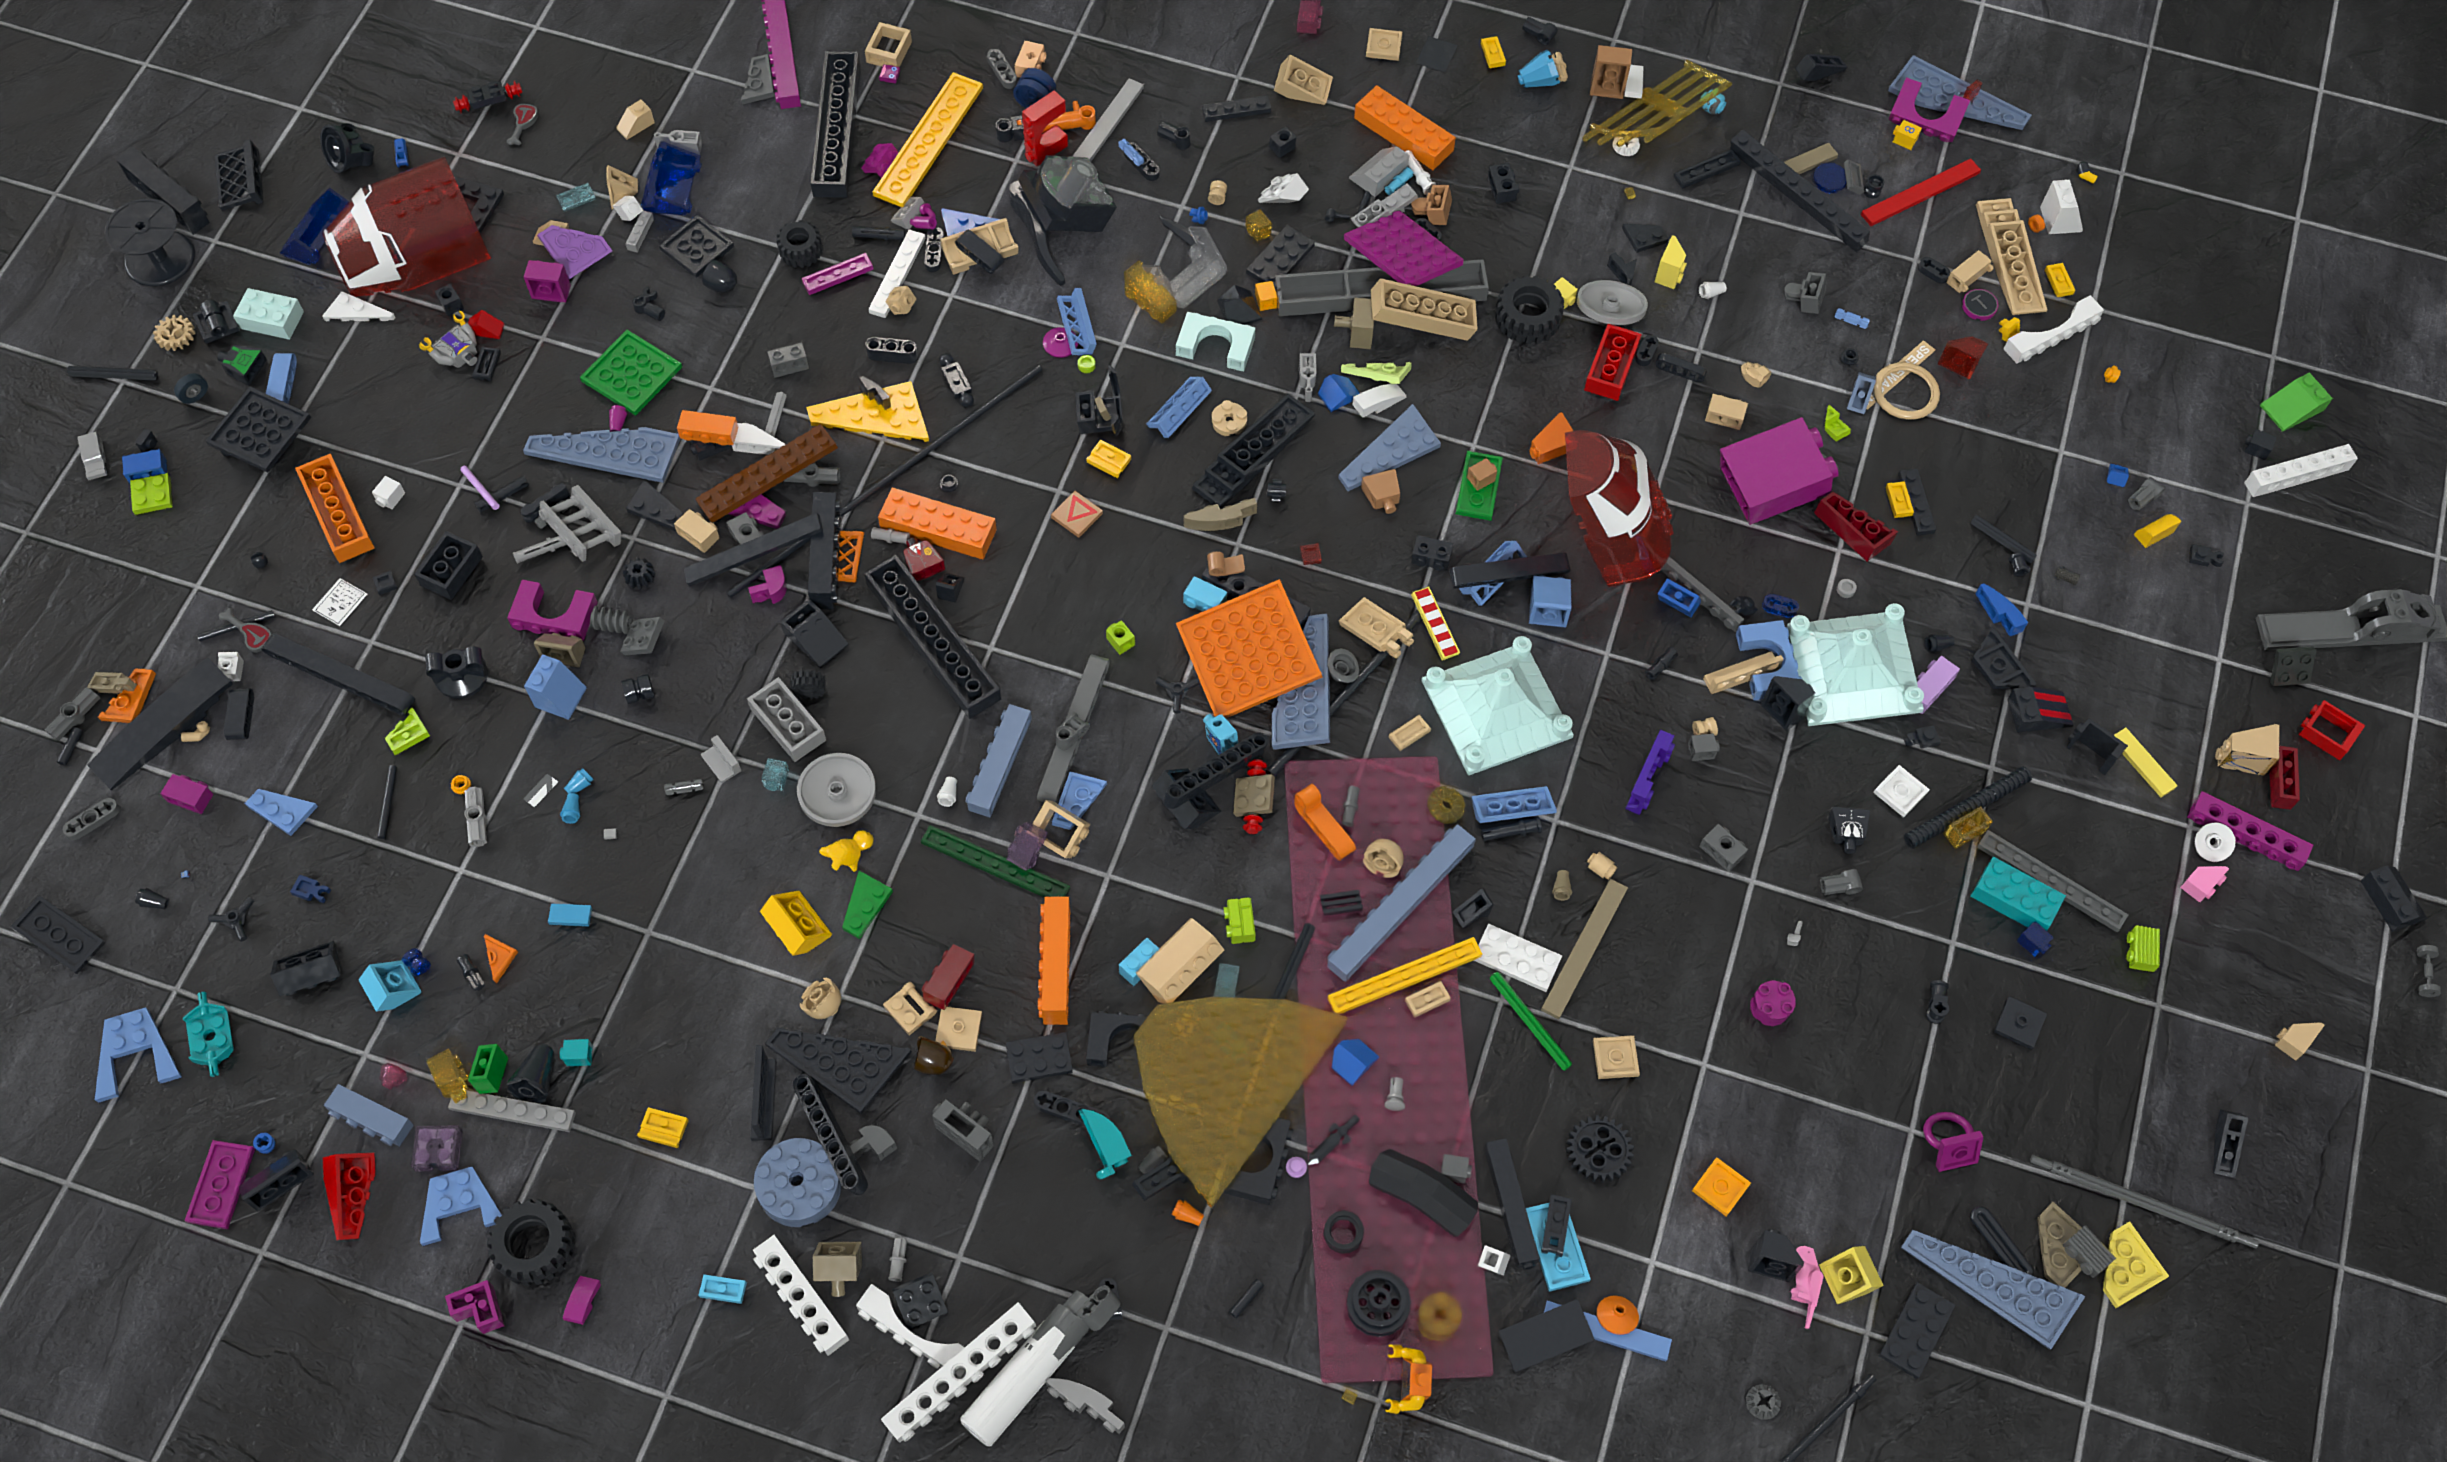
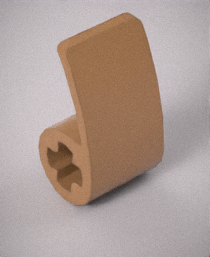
M1212 552L1207 555L1209 574L1212 576L1232 575L1244 572L1245 570L1243 554L1224 558L1221 552Z

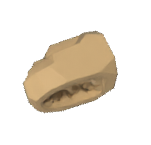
M1747 362L1741 366L1742 376L1754 387H1761L1770 378L1771 371L1764 365L1761 366L1758 363Z

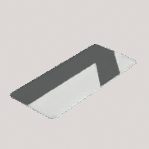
M546 774L524 797V800L535 807L558 781Z

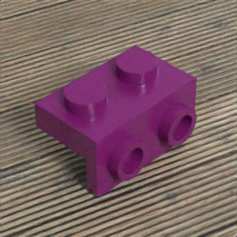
M892 143L877 144L861 169L864 173H877L882 178L899 152Z

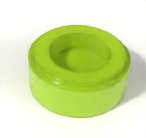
M1083 355L1078 359V369L1081 372L1090 373L1095 369V359L1092 356Z

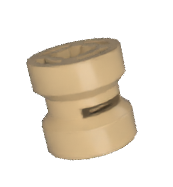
M1217 180L1211 183L1208 196L1210 203L1221 205L1225 202L1227 185L1224 182Z
M1713 717L1706 718L1705 721H1694L1692 724L1694 735L1714 733V736L1718 734L1717 724Z

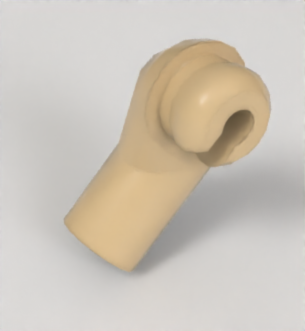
M205 721L199 722L197 725L198 729L194 732H182V742L201 741L210 731L208 723Z

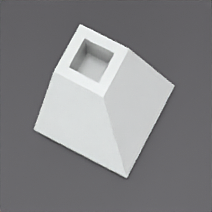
M1298 173L1287 174L1283 177L1277 176L1271 181V185L1262 191V196L1258 201L1259 203H1290L1299 201L1309 189Z

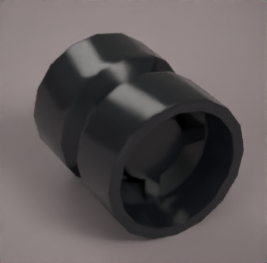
M649 674L638 676L637 680L630 678L621 681L628 705L639 702L640 698L644 700L655 698Z

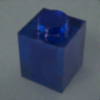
M2034 921L2017 941L2036 957L2040 952L2044 954L2051 947L2049 943L2054 937Z

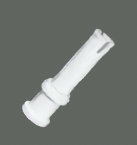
M1407 150L1405 152L1410 155L1408 167L1413 171L1416 183L1422 187L1423 193L1428 195V193H1431L1432 185H1436V183L1432 182L1430 174L1423 170L1412 151Z

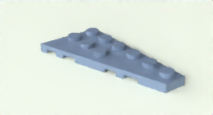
M1412 404L1339 474V480L1346 490L1350 491L1361 486L1362 477L1396 469L1440 448L1441 442Z

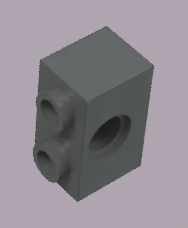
M746 512L726 522L729 532L737 545L764 535L762 531L758 532L756 521L753 517L750 518Z
M1719 824L1702 839L1699 846L1728 872L1745 857L1748 851L1742 841L1735 839L1727 828ZM1721 845H1726L1729 849H1725Z

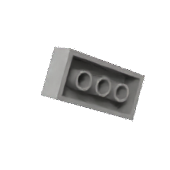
M779 677L747 698L752 712L794 762L826 741L824 730Z

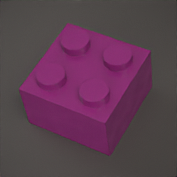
M529 260L524 280L531 298L566 303L571 284L564 264Z

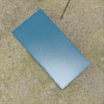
M551 904L548 923L549 925L589 926L592 907L591 905Z

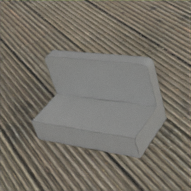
M716 735L711 739L713 747L703 752L701 756L719 781L724 783L741 772V768L735 757L719 736Z

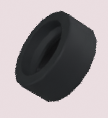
M1342 1210L1333 1213L1325 1222L1323 1235L1326 1244L1337 1253L1346 1254L1353 1252L1360 1246L1363 1240V1222L1356 1214L1350 1211ZM1346 1220L1355 1226L1356 1237L1352 1242L1340 1244L1334 1240L1331 1230L1337 1221Z

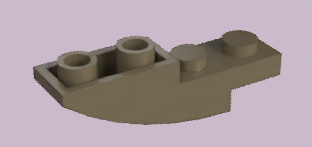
M1255 498L1246 499L1238 504L1228 505L1221 510L1218 504L1208 505L1201 510L1191 511L1184 515V527L1192 530L1215 531L1243 525V518L1257 513V502Z

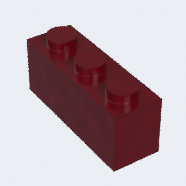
M2279 746V759L2270 768L2271 807L2291 810L2300 800L2298 748Z
M954 944L950 950H946L940 965H936L933 969L931 979L926 981L922 987L923 1001L945 1011L973 967L974 954Z

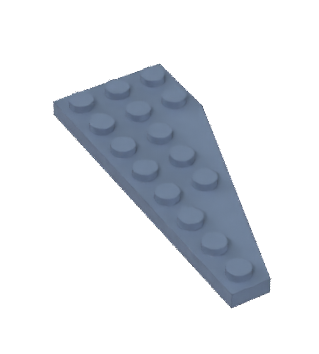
M1914 55L1888 90L1898 96L1907 77L1922 83L1915 100V105L1947 112L1953 96L1957 95L1970 100L1964 117L2019 130L2024 129L2032 116Z
M641 427L638 430H629L627 428L615 432H610V430L587 431L575 435L564 433L561 436H552V434L529 436L523 452L529 456L664 483L681 438L676 433Z

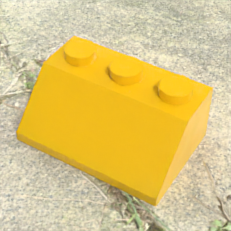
M800 891L771 895L760 910L765 920L793 956L809 952L832 935Z

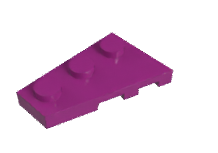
M762 494L728 513L737 517L746 512L750 518H754L756 523L774 529H779L786 517L783 509Z

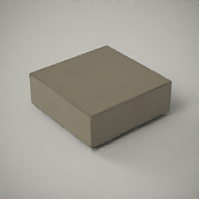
M1100 396L1095 398L1094 401L1103 419L1106 421L1110 420L1111 416Z

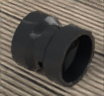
M1877 174L1868 177L1864 188L1866 197L1875 199L1880 196L1885 183L1883 177Z

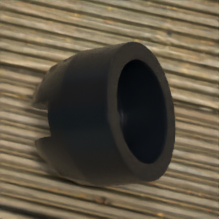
M255 552L251 556V562L256 568H263L268 563L267 557L262 552Z

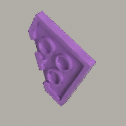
M551 225L537 235L555 262L564 264L569 280L612 252L604 238L599 235L586 234L581 231L564 229Z

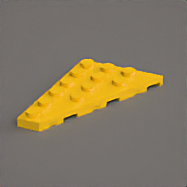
M911 381L882 388L890 398L891 408L884 410L882 405H878L875 399L869 400L862 393L806 407L811 426L821 424L826 428L838 427L844 428L846 431L865 432L867 434H872L873 432L884 434V436L902 437L908 440L915 438L922 439L924 442L929 441Z

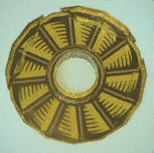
M1440 786L1433 790L1428 797L1427 805L1430 814L1442 823H1455L1465 812V801L1457 790L1446 788L1447 786ZM1443 801L1448 802L1450 804V808H1446L1443 805Z

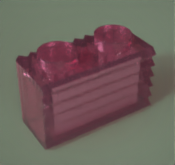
M1301 0L1297 32L1317 34V28H1321L1322 20L1319 16L1323 15L1321 0Z

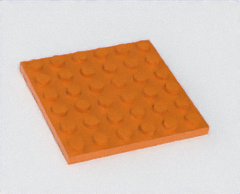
M1280 579L1176 623L1215 717L1223 715L1226 719L1323 678Z

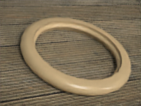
M1897 362L1882 368L1876 375V383L1873 388L1874 397L1881 408L1890 415L1901 419L1915 420L1927 416L1937 407L1940 398L1939 386L1930 372L1923 367L1913 363ZM1895 371H1909L1919 375L1930 387L1931 398L1929 403L1917 411H1905L1894 407L1882 394L1884 378Z

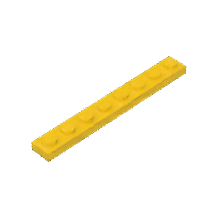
M1472 937L1328 995L1327 999L1336 1016L1481 958L1482 952L1475 938Z

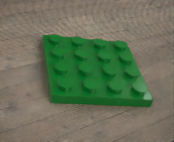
M626 330L580 376V380L619 406L625 407L627 411L636 416L682 368V364L634 333Z

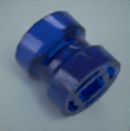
M413 948L404 954L402 962L405 966L410 967V972L417 977L424 974L430 968L431 963L427 958L422 957L423 954L418 948Z

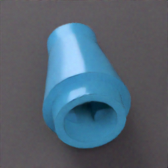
M584 769L577 770L564 789L568 794H575L591 785L590 782L594 779Z
M570 793L567 795L560 813L562 821L565 823H576L580 818L579 796L577 794Z

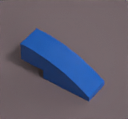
M1984 583L1981 584L1976 592V596L1994 624L2001 622L2009 636L2023 632L2028 622L2022 613L1998 591Z

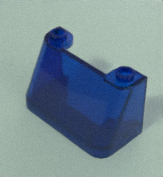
M661 141L651 161L641 208L644 211L657 214L683 216L686 213L689 214L692 208L689 195L696 172L699 173L702 163L699 162L701 155Z

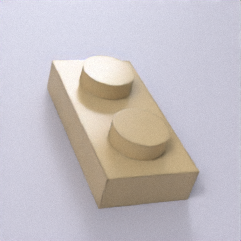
M1440 981L1406 997L1405 1002L1415 1018L1449 1002L1451 998Z

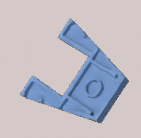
M146 1007L104 1020L95 1101L98 1103L119 1097L113 1059L153 1048L158 1081L165 1083L182 1077L150 1011Z

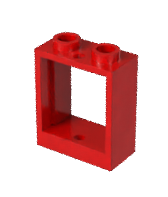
M2324 700L2320 705L2315 704L2309 714L2312 716L2310 719L2306 717L2300 727L2303 729L2299 735L2336 759L2341 760L2349 751L2365 725ZM2319 715L2348 733L2341 745L2311 727Z

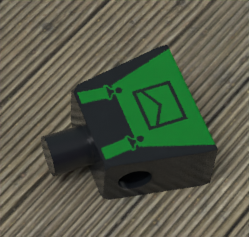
M240 345L232 346L228 353L220 351L217 357L218 361L222 362L221 365L229 376L248 386L251 385L267 361L261 349Z

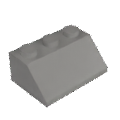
M1397 146L1382 149L1349 176V179L1376 197L1393 181L1396 175H1399L1408 167L1410 155Z

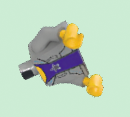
M459 311L462 319H457L453 315L454 321L460 323L461 326L456 325L436 341L432 347L431 340L426 337L423 340L428 346H424L421 342L419 344L421 350H428V354L441 365H453L459 368L465 363L473 366L477 362V357H475L477 354L475 333L468 322L464 321L465 315L462 311Z

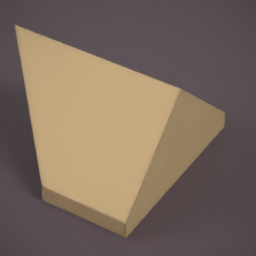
M608 165L606 167L607 185L611 208L614 209L613 205L624 196H634L638 193V179Z

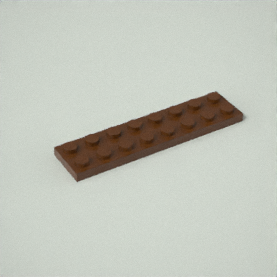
M820 424L724 482L719 483L707 492L702 493L695 500L710 522L713 523L836 450L838 447Z

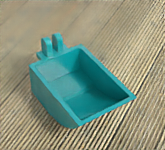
M1086 1109L1079 1110L1078 1112L1104 1165V1169L1098 1171L1096 1177L1103 1179L1115 1173L1112 1165L1115 1168L1127 1163V1158L1132 1155L1121 1132L1113 1122L1097 1112Z

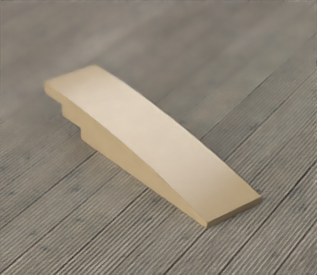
M2011 198L1978 201L1976 208L1984 237L2012 315L2047 312L2024 221L2020 220L2017 209L2013 208Z

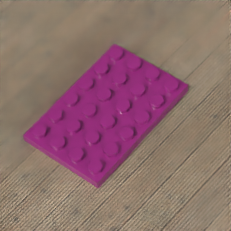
M1395 211L1392 215L1381 217L1378 221L1367 223L1344 234L1345 241L1398 283L1418 286L1463 265V258L1401 211Z

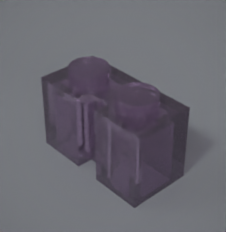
M1030 822L1017 827L1014 833L1016 836L1015 840L1008 848L1007 852L1009 854L1006 859L1025 871L1035 866L1040 854L1039 850L1044 845L1048 832Z

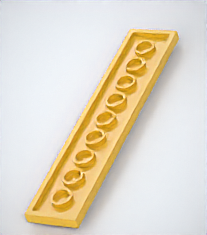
M954 72L952 73L873 190L874 197L900 207L905 206L982 91L983 83Z

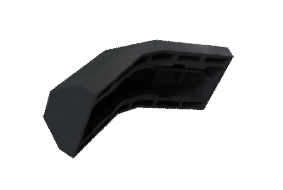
M1389 1148L1380 1152L1371 1166L1368 1182L1371 1187L1418 1209L1453 1237H1458L1470 1225L1478 1212V1201L1446 1176L1432 1167Z

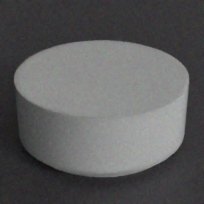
M1842 579L1837 585V593L1844 598L1852 597L1857 589L1855 582L1850 579Z

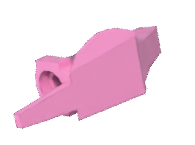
M1800 1246L1796 1248V1251L1804 1261V1265L1796 1274V1287L1791 1289L1790 1292L1792 1293V1300L1808 1303L1805 1328L1809 1329L1814 1309L1817 1306L1823 1273L1819 1269L1814 1249Z

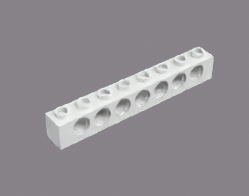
M1019 1303L1015 1304L881 1418L882 1422L899 1443L903 1440L904 1442L908 1441L914 1436L915 1429L920 1425L922 1427L927 1425L932 1420L931 1416L936 1411L941 1412L950 1404L949 1400L954 1396L959 1397L967 1390L966 1386L972 1381L974 1383L977 1382L984 1375L983 1371L989 1366L990 1368L996 1366L1001 1361L1000 1357L1005 1352L1010 1353L1018 1346L1017 1342L1023 1337L1027 1339L1035 1331L1033 1329L1036 1327L1035 1322ZM1011 1325H1015L1018 1328L1014 1335L1006 1334L1007 1328ZM993 1340L1001 1342L996 1350L989 1348L990 1342ZM976 1354L983 1355V1361L980 1364L972 1363V1359ZM962 1368L965 1369V1377L957 1379L955 1377L956 1371ZM941 1384H949V1390L946 1393L940 1394L938 1392ZM931 1398V1406L926 1409L921 1408L922 1400ZM910 1412L914 1413V1420L911 1423H904V1416Z

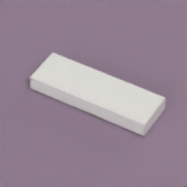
M1631 65L1625 88V97L1642 98L1643 66Z

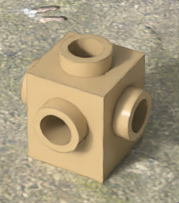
M908 286L894 287L885 302L894 315L907 314L916 301V297Z

